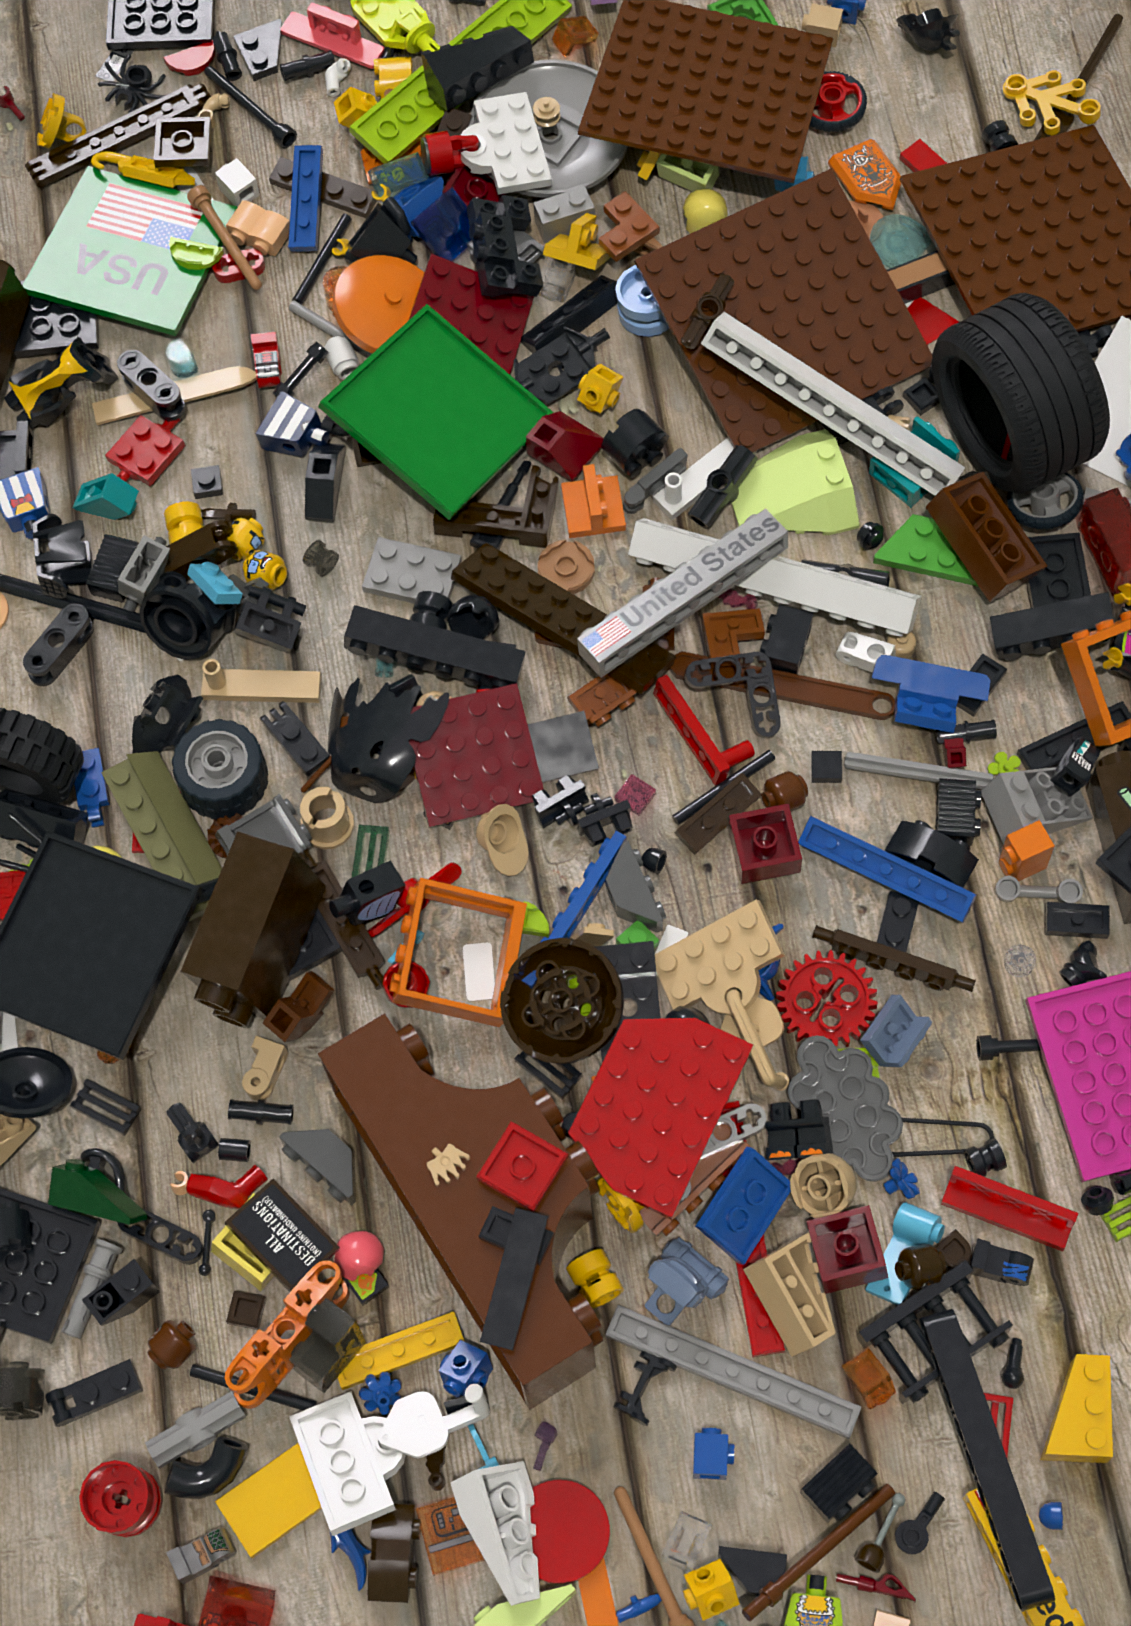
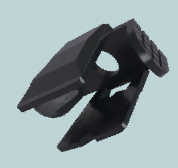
M48 514L32 523L37 577L43 595L65 598L68 594L66 584L87 582L92 569L90 544L88 541H81L85 537L82 520L62 525L61 519L56 514ZM48 540L50 551L44 553L43 543Z

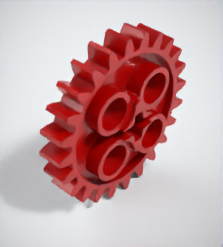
M818 950L814 960L808 954H804L803 965L794 960L793 968L795 972L785 969L784 976L787 980H779L778 985L783 991L776 992V999L783 1002L777 1004V1009L779 1012H785L781 1016L783 1022H790L787 1027V1033L798 1031L797 1042H800L804 1037L824 1036L831 1040L836 1048L838 1041H842L846 1047H849L850 1036L859 1041L861 1037L859 1029L865 1032L868 1030L870 1025L865 1020L874 1021L875 1014L870 1010L877 1009L878 1002L871 998L876 997L877 989L868 988L872 985L873 978L863 979L866 968L863 967L856 970V959L846 963L845 953H842L838 959H834L832 950L829 951L827 958H823ZM820 974L826 975L831 981L825 985L819 984L815 977ZM842 979L844 982L834 991L832 1002H826L817 1019L811 1022L809 1019L820 1008L821 999H826L836 982ZM844 992H851L856 996V1000L846 1002L840 995ZM806 998L812 1002L813 1006L803 1009L797 1005V1001ZM826 1016H833L839 1023L836 1026H827L822 1019Z

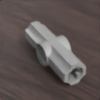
M230 1391L204 1408L199 1407L186 1412L175 1421L174 1426L149 1439L145 1444L152 1459L160 1469L189 1451L195 1452L206 1447L217 1438V1434L241 1421L246 1415L242 1406L238 1404L234 1393Z

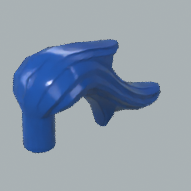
M352 1528L335 1536H332L330 1532L331 1552L334 1553L340 1548L346 1553L355 1570L358 1591H360L366 1579L365 1555L370 1554L371 1551L364 1548L356 1540Z

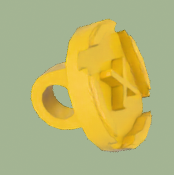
M602 1177L597 1179L600 1189L598 1193L602 1197L604 1195L608 1197L609 1202L606 1205L616 1221L625 1230L630 1231V1233H635L641 1229L644 1223L639 1211L644 1207L612 1191Z

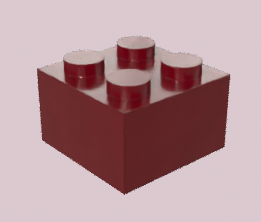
M789 803L729 815L728 831L741 884L801 873L802 855Z
M870 1205L806 1221L825 1294L888 1278L887 1267Z

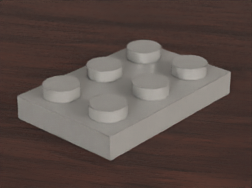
M378 537L362 584V590L365 593L415 603L417 594L422 591L437 592L450 599L455 581L451 580L452 570L462 562V557L454 553Z

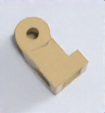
M255 1036L251 1048L257 1056L251 1070L243 1076L242 1086L249 1098L258 1101L259 1099L266 1100L271 1095L289 1053L284 1045Z

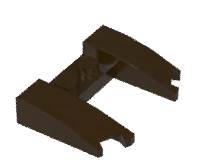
M532 465L523 508L469 501L450 520L435 509L433 518L434 534L462 538L464 531L518 537L519 545L546 548L550 538L559 478L555 476L550 484L538 477L541 473V467Z

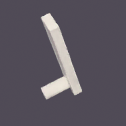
M727 437L681 475L673 472L665 477V487L653 496V502L671 520H674L698 500L707 487L708 475L712 471L720 469L734 449L729 438Z

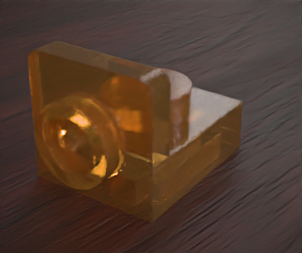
M586 16L560 19L552 41L563 56H570L575 44L596 42L599 33Z
M870 1349L842 1365L844 1373L860 1392L869 1410L877 1405L886 1403L896 1393L890 1374Z

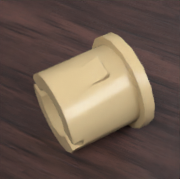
M317 787L310 790L303 797L300 804L301 824L306 826L312 837L309 841L311 845L323 850L335 849L343 845L351 837L354 830V816L350 808L345 804L341 794L337 791H332L329 787ZM328 808L335 809V813L326 820L318 819L315 825L312 824L313 816L318 811Z

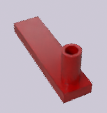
M666 674L657 679L653 692L654 696L715 786L727 778L731 767L755 755L754 748L748 740L719 752L669 676Z

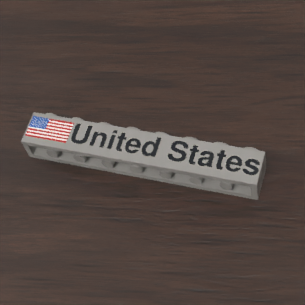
M766 508L758 514L751 515L744 524L735 530L726 532L718 542L703 548L689 562L681 563L673 573L664 579L660 578L655 581L647 591L641 595L633 596L618 611L610 612L602 622L593 628L590 627L584 630L580 637L577 638L579 655L602 678L788 548V531Z

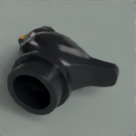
M1089 940L1078 945V949L1070 955V962L1063 965L1064 968L1059 971L1061 977L1070 987L1087 983V981L1107 977L1098 968L1096 960L1097 948Z

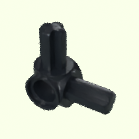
M182 1103L173 1104L166 1111L167 1116L180 1133L177 1140L193 1164L219 1146L204 1122H195Z

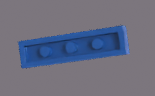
M321 145L294 146L288 244L291 252L318 251L323 148Z

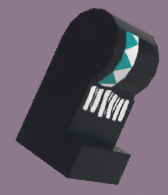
M1077 738L1066 751L1050 781L1070 796H1073L1089 782L1092 776L1093 764L1098 759L1100 750L1084 738ZM1067 772L1074 778V784L1067 783L1062 776Z

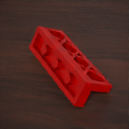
M955 1166L941 1202L943 1206L1062 1252L1066 1247L1071 1229L1079 1214L958 1166Z

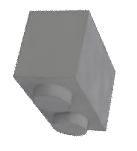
M585 186L533 203L535 224L544 243L549 242L560 233L569 235L571 224L584 214L590 213L595 215V207Z

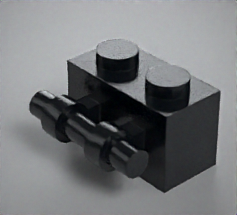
M251 584L247 595L258 599L257 604L249 601L243 604L233 632L289 653L292 650L302 623L290 618L292 613L303 616L306 605L296 602L297 599L289 595L286 598L271 592V588L265 586L260 588ZM269 603L282 608V613L279 614L265 608L266 604Z

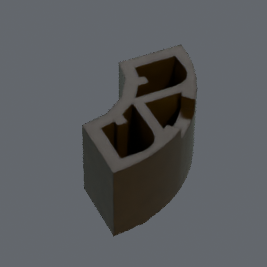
M394 1504L396 1510L372 1520L370 1535L372 1552L370 1560H368V1601L408 1603L410 1589H416L418 1569L412 1568L414 1540H420L421 1519H415V1505Z

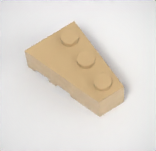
M809 1232L786 1243L743 1269L791 1357L817 1346L836 1333L826 1294L820 1291L816 1276L819 1273L817 1262L813 1263L808 1245L812 1242Z

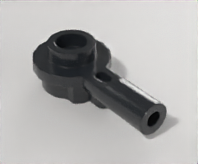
M933 1492L915 1520L904 1521L897 1527L895 1541L902 1552L915 1555L921 1553L926 1548L929 1541V1534L926 1528L945 1501V1498L939 1493Z

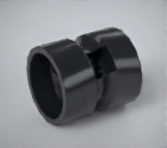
M419 592L413 606L414 614L410 616L409 620L447 629V614L453 606V602L445 595L437 592Z

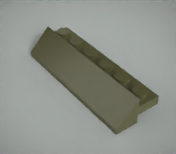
M158 751L126 754L128 759L101 772L153 870L193 885L219 878L222 867ZM209 900L196 905L189 922L204 914Z

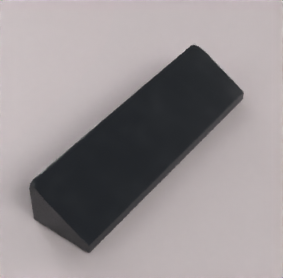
M600 275L524 334L520 342L533 354L565 333L563 327L565 326L577 332H582L617 304L615 291L617 281Z

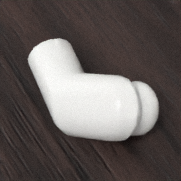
M345 58L339 59L326 70L327 94L331 97L340 94L339 82L349 74L351 69V63Z

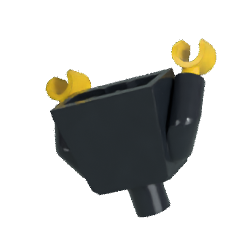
M380 184L384 189L383 196L379 197L374 191H372V196L374 199L383 202L382 205L378 203L350 241L347 239H336L342 244L343 249L340 251L337 248H332V253L334 255H344L345 260L351 264L364 257L386 255L406 260L414 265L417 255L407 249L412 239L409 234L411 226L405 211L394 197L391 196L389 187Z

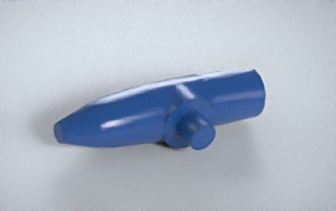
M659 1594L650 1595L642 1599H637L636 1595L630 1597L631 1603L629 1606L617 1611L615 1614L619 1623H622L654 1608L661 1602Z

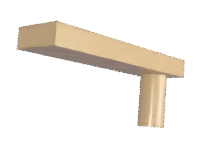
M215 659L206 660L202 666L201 696L203 700L320 702L322 679L320 671L221 669L220 663Z

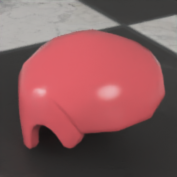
M350 1232L341 1237L337 1243L340 1249L335 1254L334 1263L339 1266L342 1277L348 1280L355 1281L361 1274L372 1276L374 1271L383 1263L384 1247L379 1238L371 1232Z

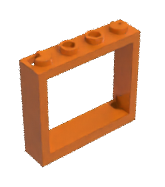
M1131 610L1120 614L1121 620L1116 622L1113 619H1108L1095 624L1096 630L1089 632L1088 629L1077 631L1075 634H1072L1073 639L1061 644L1095 746L1113 745L1131 737V719L1113 725L1087 647L1130 630Z
M420 877L414 887H409L406 904L410 905L409 915H404L400 933H404L405 936L403 944L398 945L395 955V962L399 963L398 973H393L389 991L394 992L392 1003L500 1027L503 1024L500 1008L501 991H504L505 983L509 976L508 971L518 959L527 903ZM423 898L506 918L490 1009L406 990Z

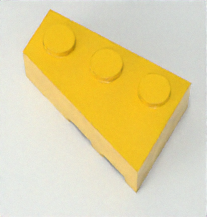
M1076 1354L1070 1363L1040 1460L1108 1463L1113 1457L1110 1355Z

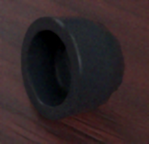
M652 847L647 849L641 857L643 867L648 871L659 874L665 865L667 852Z

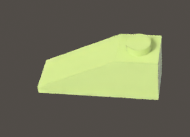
M570 1584L540 1592V1598L534 1601L512 1606L507 1601L497 1604L492 1609L488 1605L473 1618L476 1622L474 1626H541L576 1594V1589Z

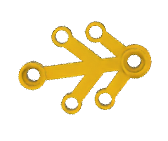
M1051 70L1045 75L1026 79L1021 74H1013L1003 84L1004 96L1015 100L1018 106L1020 124L1024 127H1030L1035 124L1036 112L1029 107L1027 98L1037 102L1044 119V132L1048 135H1056L1060 132V119L1055 117L1052 107L1078 115L1079 119L1087 125L1094 124L1101 115V105L1095 99H1086L1079 104L1061 98V96L1068 94L1073 97L1083 96L1086 93V82L1083 79L1077 78L1073 79L1070 83L1061 85V73L1056 70ZM1044 85L1049 88L1042 91L1035 89Z

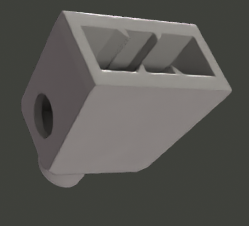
M144 535L118 578L119 593L142 604L146 595L159 583L160 576L166 568L170 548ZM146 557L153 558L155 561H152L150 564Z

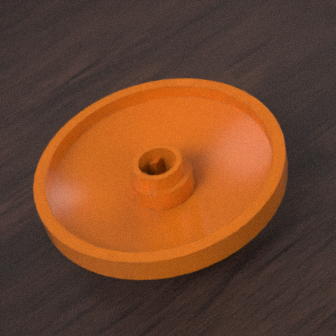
M386 255L368 256L350 264L338 279L332 301L335 318L345 335L357 346L373 354L408 321L424 272L406 260Z

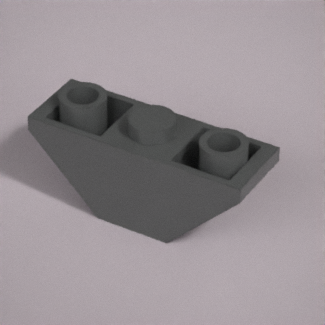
M627 840L622 843L605 879L606 891L617 917L632 923L636 921L642 922L649 930L658 933L663 931V919H666V914L661 902L655 903L651 894L655 890L650 876H644L640 866H643V861L638 849L632 850Z
M329 1129L283 1132L279 1136L284 1146L281 1149L283 1153L293 1162H296L298 1159L307 1166L304 1171L314 1181L318 1183L322 1179L329 1185L330 1188L327 1191L338 1202L342 1203L346 1200L351 1206L356 1202L355 1157L352 1150Z

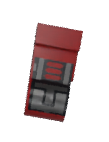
M276 332L251 334L258 387L277 386L281 381L282 370L280 347Z

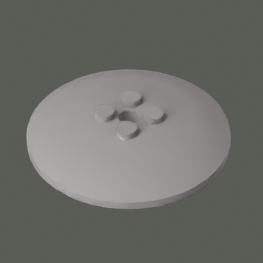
M566 60L534 61V63L484 90L477 98L479 100L527 92L533 114L534 103L542 97L554 98L560 105V120L555 126L545 128L536 124L552 177V185L517 191V193L532 197L549 198L583 186L589 189L606 179L623 160L629 146L577 135L598 71ZM474 108L471 112L473 117L469 126L478 123ZM550 133L558 135L554 139H546L544 137L545 134ZM487 173L493 179L492 173Z

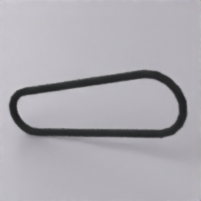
M901 1117L902 1121L907 1123L981 1127L989 1133V1140L994 1138L991 1128L980 1122ZM965 1149L892 1152L893 1157L964 1154Z

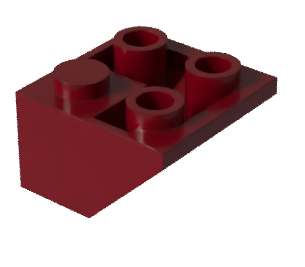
M559 411L542 416L526 435L527 454L572 482L583 471V465H588L600 451L604 438Z

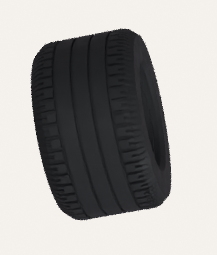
M1028 293L1014 294L948 327L938 337L932 354V372L940 404L962 449L978 471H983L994 486L1012 493H1026L1093 459L1101 452L1110 429V412L1104 385L1084 341L1065 315L1052 303L1044 298ZM1008 434L1011 445L1005 460L1001 455Z

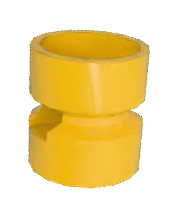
M190 501L178 502L170 505L164 511L166 528L169 531V544L203 527L201 508L197 503Z
M603 1249L590 1251L578 1257L566 1267L574 1285L581 1286L579 1294L582 1293L592 1309L610 1302L624 1291L616 1273L609 1272L611 1263ZM598 1279H601V1281H599V1282H597V1283H595V1284H593V1285L591 1284L592 1282H594V1281H596V1280H598Z

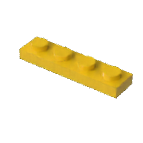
M453 1311L333 1356L331 1360L341 1389L345 1390L364 1383L365 1377L369 1374H373L377 1378L382 1372L390 1373L454 1349L459 1340L464 1341Z

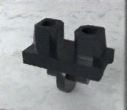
M566 775L556 783L559 793L550 797L546 790H540L532 795L538 822L543 829L554 822L559 825L566 820L571 826L578 824L576 814L583 811V805L589 802L585 792L586 786L581 780L576 782L569 775Z
M597 793L590 795L592 804L583 807L586 817L577 820V830L580 836L585 835L592 847L603 843L607 838L602 828L612 823L615 831L622 834L632 831L633 828L630 817L631 806L628 799L614 805L611 796L601 800Z

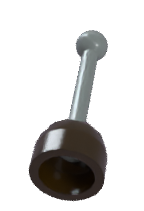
M896 1493L892 1497L893 1505L875 1542L861 1547L855 1558L859 1565L872 1572L879 1573L884 1564L885 1555L881 1544L899 1507L905 1504L906 1499L903 1494Z

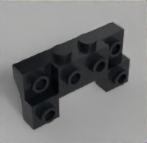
M502 195L498 202L472 198L466 209L470 226L469 238L472 239L473 260L476 261L481 295L497 297L506 294H522L537 297L543 287L540 265L519 261L513 229L525 231L531 222L527 199Z

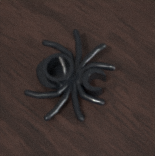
M130 54L122 62L120 70L122 78L114 72L108 62H105L108 72L118 82L102 81L98 83L99 87L116 86L106 96L105 101L109 102L114 95L116 105L121 99L127 100L124 104V110H129L128 113L136 110L139 100L143 106L148 104L143 96L152 99H159L165 96L147 92L158 87L166 78V75L162 74L157 82L149 86L152 74L145 65H132L127 69L125 75L126 64L131 58Z

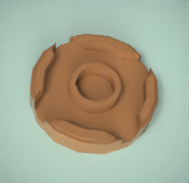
M558 540L549 544L539 556L538 574L572 594L583 591L592 582L595 574L594 557L590 550L580 542L574 541L573 543L566 542V540Z

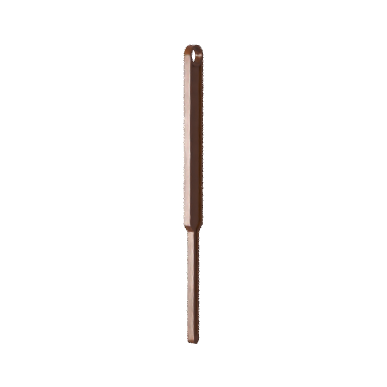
M535 632V641L537 643L566 649L541 633ZM681 651L675 654V662L668 670L676 679L685 680L684 672L688 665L697 660L709 659V657ZM740 663L742 667L741 677L745 676L743 671L746 669H755L756 673L759 674L760 669L763 667L753 665L742 666V663ZM734 665L719 667L720 674L723 677L732 678L735 675ZM695 667V671L690 673L691 678H697V682H701V678L706 675H712V681H717L713 674V667L709 671L703 672L699 670V667ZM772 669L778 700L877 720H887L895 712V699L889 693ZM745 682L715 686L746 693ZM757 687L753 692L754 695L769 697V692L764 687ZM878 699H884L891 704L892 708L887 713H879L873 708V703Z

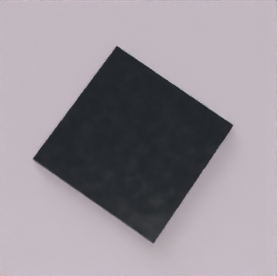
M47 831L0 925V1011L123 1060L204 890L199 886Z

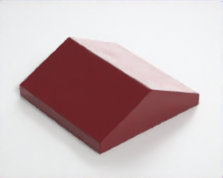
M468 166L457 167L442 191V197L460 216L468 218L466 208L472 198L498 202L500 197L505 195H498L495 182L487 174L471 173V169Z

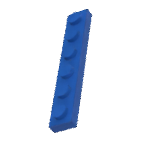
M810 816L798 841L800 845L961 922H965L977 894L812 816Z
M615 831L611 839L607 837L599 849L600 857L596 863L591 862L583 875L585 879L580 888L575 887L568 898L569 906L564 913H558L552 924L554 930L548 938L543 937L540 942L555 938H570L606 882L605 879L622 843L627 841V836ZM536 970L522 980L531 989L537 982Z

